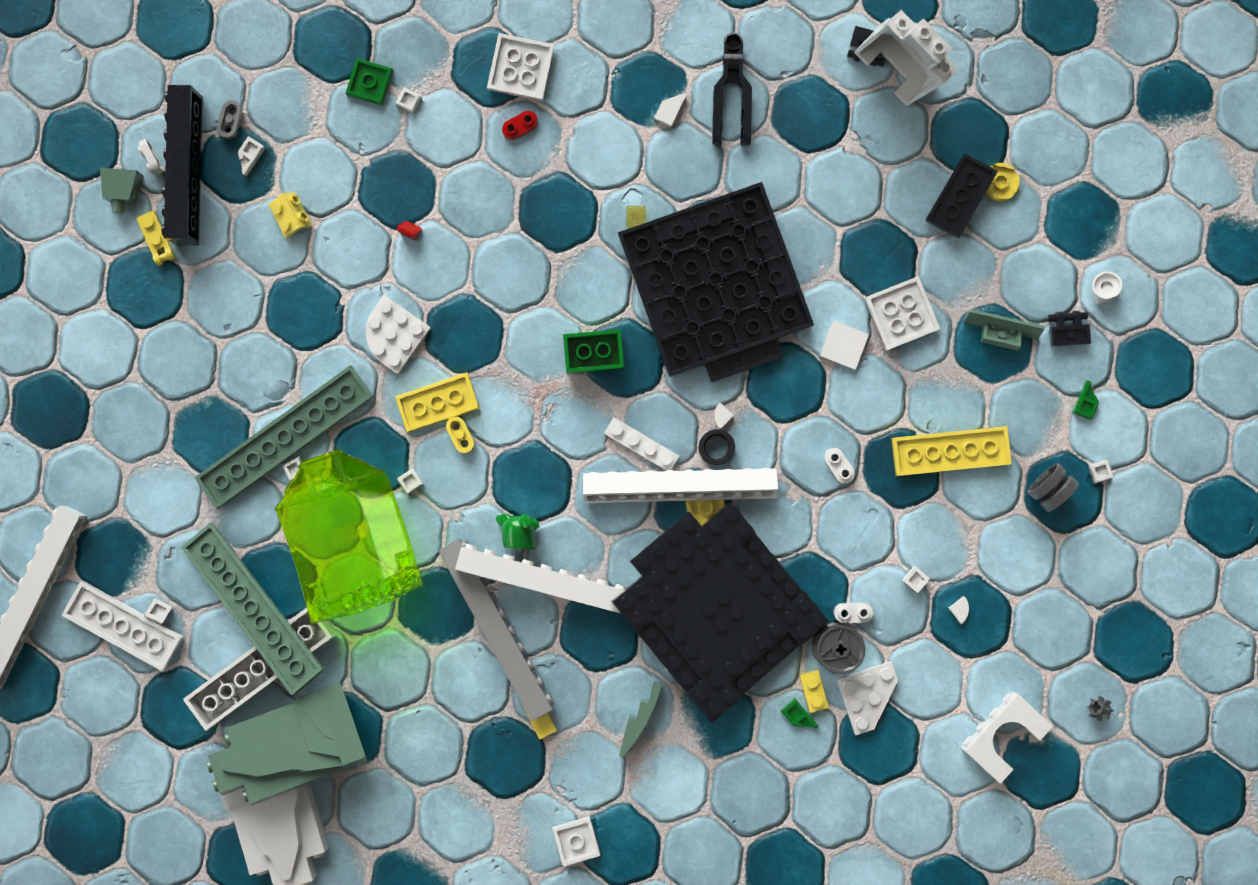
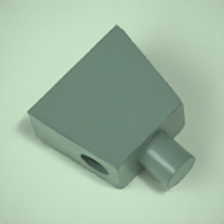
M100 168L103 199L113 203V213L124 214L125 204H136L143 174L137 170Z

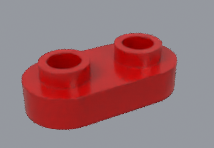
M524 111L509 119L502 126L504 137L508 140H516L533 131L538 125L537 116L532 111ZM529 117L532 120L531 122L526 123L525 119ZM511 126L515 127V130L512 132L508 131V128Z

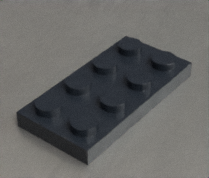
M964 153L925 221L959 239L996 177L998 170Z

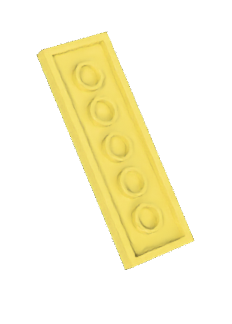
M1007 426L891 438L895 476L1012 464Z

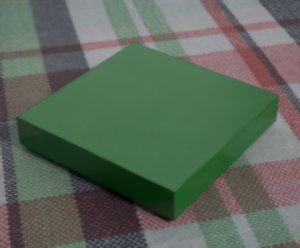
M356 58L345 94L383 106L393 69Z

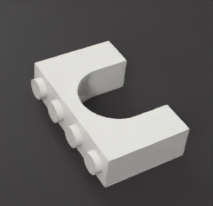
M1015 692L1008 693L1003 698V703L990 712V717L987 721H983L977 726L976 733L973 736L967 737L962 747L975 762L1000 784L1014 769L994 749L993 736L996 730L1005 723L1017 722L1034 738L1041 740L1053 727Z

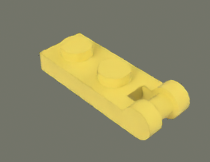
M153 210L137 217L136 219L153 255L155 264L160 266L167 260L172 261L176 259L170 242L164 239L162 235V224L157 213ZM165 249V253L160 255L159 251Z

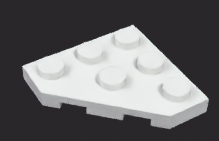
M891 661L836 679L855 735L874 730L898 682Z

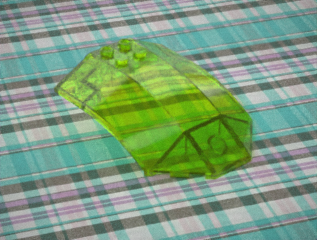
M339 449L302 461L294 479H291L280 504H277L274 510L279 518L297 570L311 624L365 611L393 601L422 586L423 582L410 538L386 472Z

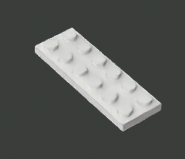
M80 581L62 613L63 617L161 671L165 670L183 638L182 635L144 617V614L84 581Z

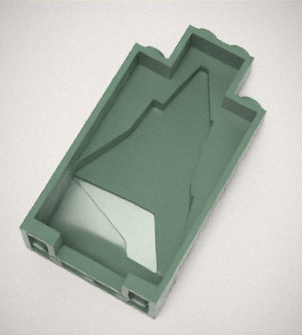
M339 682L295 700V703L227 727V734H224L227 745L232 747L208 755L209 761L206 763L209 773H213L215 780L212 781L215 792H219L223 796L245 787V790L242 791L244 800L253 806L365 763L367 759L344 691Z

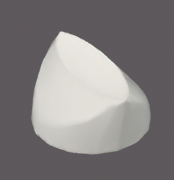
M1113 272L1098 274L1092 283V292L1096 304L1112 300L1122 289L1121 278Z

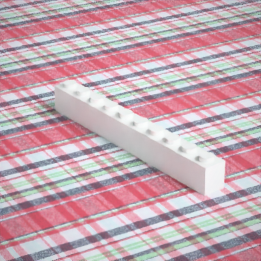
M745 468L742 470L706 469L704 471L667 470L665 472L629 471L627 473L590 472L583 474L584 503L776 499L778 492L776 469Z
M58 506L53 511V519L50 525L45 528L43 532L44 537L34 550L35 555L27 564V571L24 577L17 584L16 594L9 600L8 604L10 606L7 612L0 619V689L3 688L87 515L68 506Z
M469 544L460 549L455 570L620 613L611 601L627 588L626 586L616 584L615 587L608 586L607 581L597 579V582L589 581L590 577L581 574L578 575V578L570 576V571L560 569L559 572L552 571L553 567L541 564V567L533 566L534 562L525 559L522 560V563L514 561V556L506 554L502 558L495 556V551L487 549L484 552L476 551L477 547Z

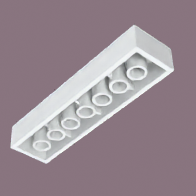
M315 604L309 605L288 621L312 653L337 635ZM254 646L183 700L206 731L276 681L278 677Z

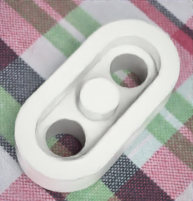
M147 139L140 141L138 150L143 157H146L148 161L146 164L147 168L152 174L155 173L157 176L162 174L164 167L153 146Z
M837 448L827 450L824 454V461L836 480L840 483L851 482L855 472L843 452ZM833 454L838 456L837 461L831 459ZM843 470L848 471L847 477L842 476Z
M841 603L834 608L833 614L835 619L841 623H865L871 620L873 610L866 603ZM865 609L867 613L862 617L860 612ZM846 610L847 616L842 617L841 611Z

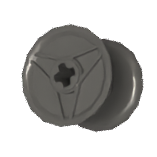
M831 622L826 624L815 634L812 640V651L815 659L826 670L834 674H847L855 671L865 658L866 646L862 636L855 629L843 623Z

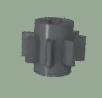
M1098 696L1097 700L1091 698V703L1087 706L1091 712L1089 716L1096 717V720L1102 722L1103 717L1110 719L1109 715L1114 711L1110 706L1111 701L1105 700L1101 696Z

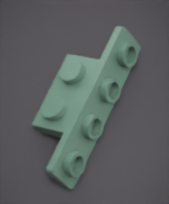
M970 309L964 319V323L982 327V343L1016 351L1021 347L1022 336L1039 339L1044 331V326L1036 323L1003 317L998 314H990L980 310Z

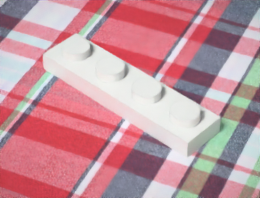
M614 417L604 432L605 435L666 471L671 470L679 458V455Z

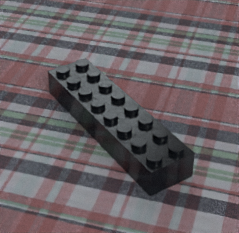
M168 85L165 92L167 110L164 112L167 125L164 130L166 148L163 150V156L166 163L163 168L165 186L162 189V194L165 202L162 206L164 225L161 227V232L164 239L175 245L199 246L203 96L191 85Z

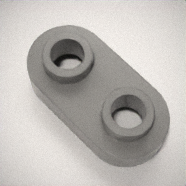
M227 101L222 106L217 131L224 139H233L238 133L243 109L236 101ZM235 109L236 113L231 115V111ZM231 127V131L226 133V129Z

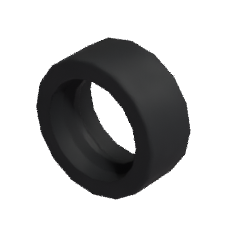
M710 430L699 441V454L710 465L718 466L725 464L734 455V439L725 430ZM720 436L726 440L728 451L722 458L715 459L707 454L705 446L711 437Z

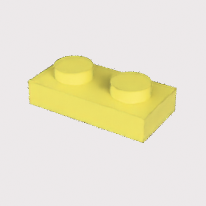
M819 670L799 674L809 712L812 713L829 708Z

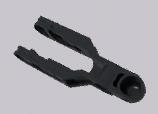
M729 33L724 39L723 75L715 84L713 90L712 144L722 145L723 88L728 83H736L741 87L740 144L750 145L752 86L743 75V38L738 33Z

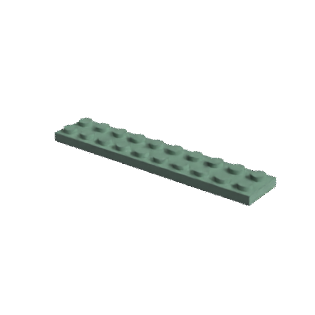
M350 365L194 478L216 509H219L374 396L353 366Z
M210 522L181 547L291 696H295L325 670L214 523Z

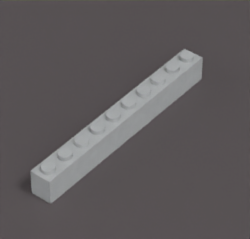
M457 539L438 551L531 721L553 710L552 704H554V700L550 693H545L543 689L545 684L542 678L536 676L533 671L536 668L532 660H527L524 654L526 653L525 647L521 642H517L515 629L512 625L509 626L505 619L508 617L503 608L499 609L496 604L498 602L497 596L493 591H489L487 578L455 570L460 549L467 544L466 541L462 542L461 539Z

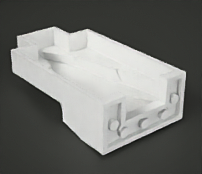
M902 10L891 19L888 18L881 23L854 52L867 66L881 53L906 80L894 94L906 106L945 84L958 70L946 56L953 48L925 19L914 23Z
M311 784L253 806L244 800L242 791L245 790V787L223 796L220 794L225 809L232 813L250 875L257 874V876H261L269 872L273 885L312 884V881L317 876L313 859L325 855L324 852L329 848Z

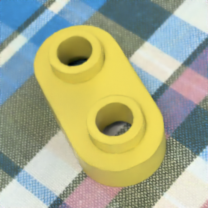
M459 417L450 418L447 421L446 429L455 448L461 453L471 452L475 442L465 421ZM458 423L460 425L459 430H454V424ZM464 440L468 441L467 447L462 446Z

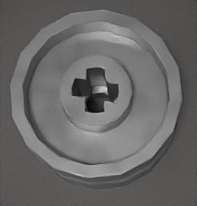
M1056 463L1033 482L1027 493L1034 500L1041 499L1040 506L1046 512H1051L1074 493L1079 482L1073 476L1065 477L1066 469L1061 464Z

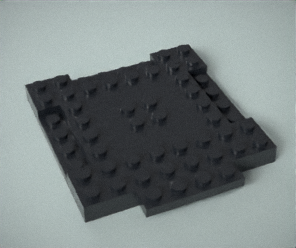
M762 182L618 232L620 243L669 378L705 365L710 381L713 383L784 357L778 339L814 326Z
M728 502L702 525L699 524L690 511L687 512L629 561L641 576L611 601L711 723L716 721L739 701L745 692L798 646L801 647L829 622L807 593L802 591L756 535V531L732 502Z

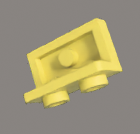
M282 193L268 204L284 238H290L302 228H309L311 226L308 215L305 213L296 193Z

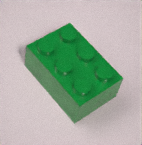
M621 329L563 334L567 375L624 370Z

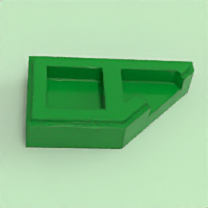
M1089 380L1085 381L1072 413L1087 420H1092L1099 401L1094 394Z
M795 698L780 710L793 726L819 727Z

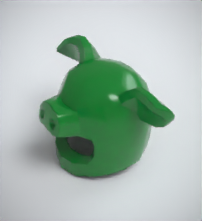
M501 514L496 516L497 523L502 526L504 548L536 549L534 530L540 527L537 519H532L527 514L521 516Z

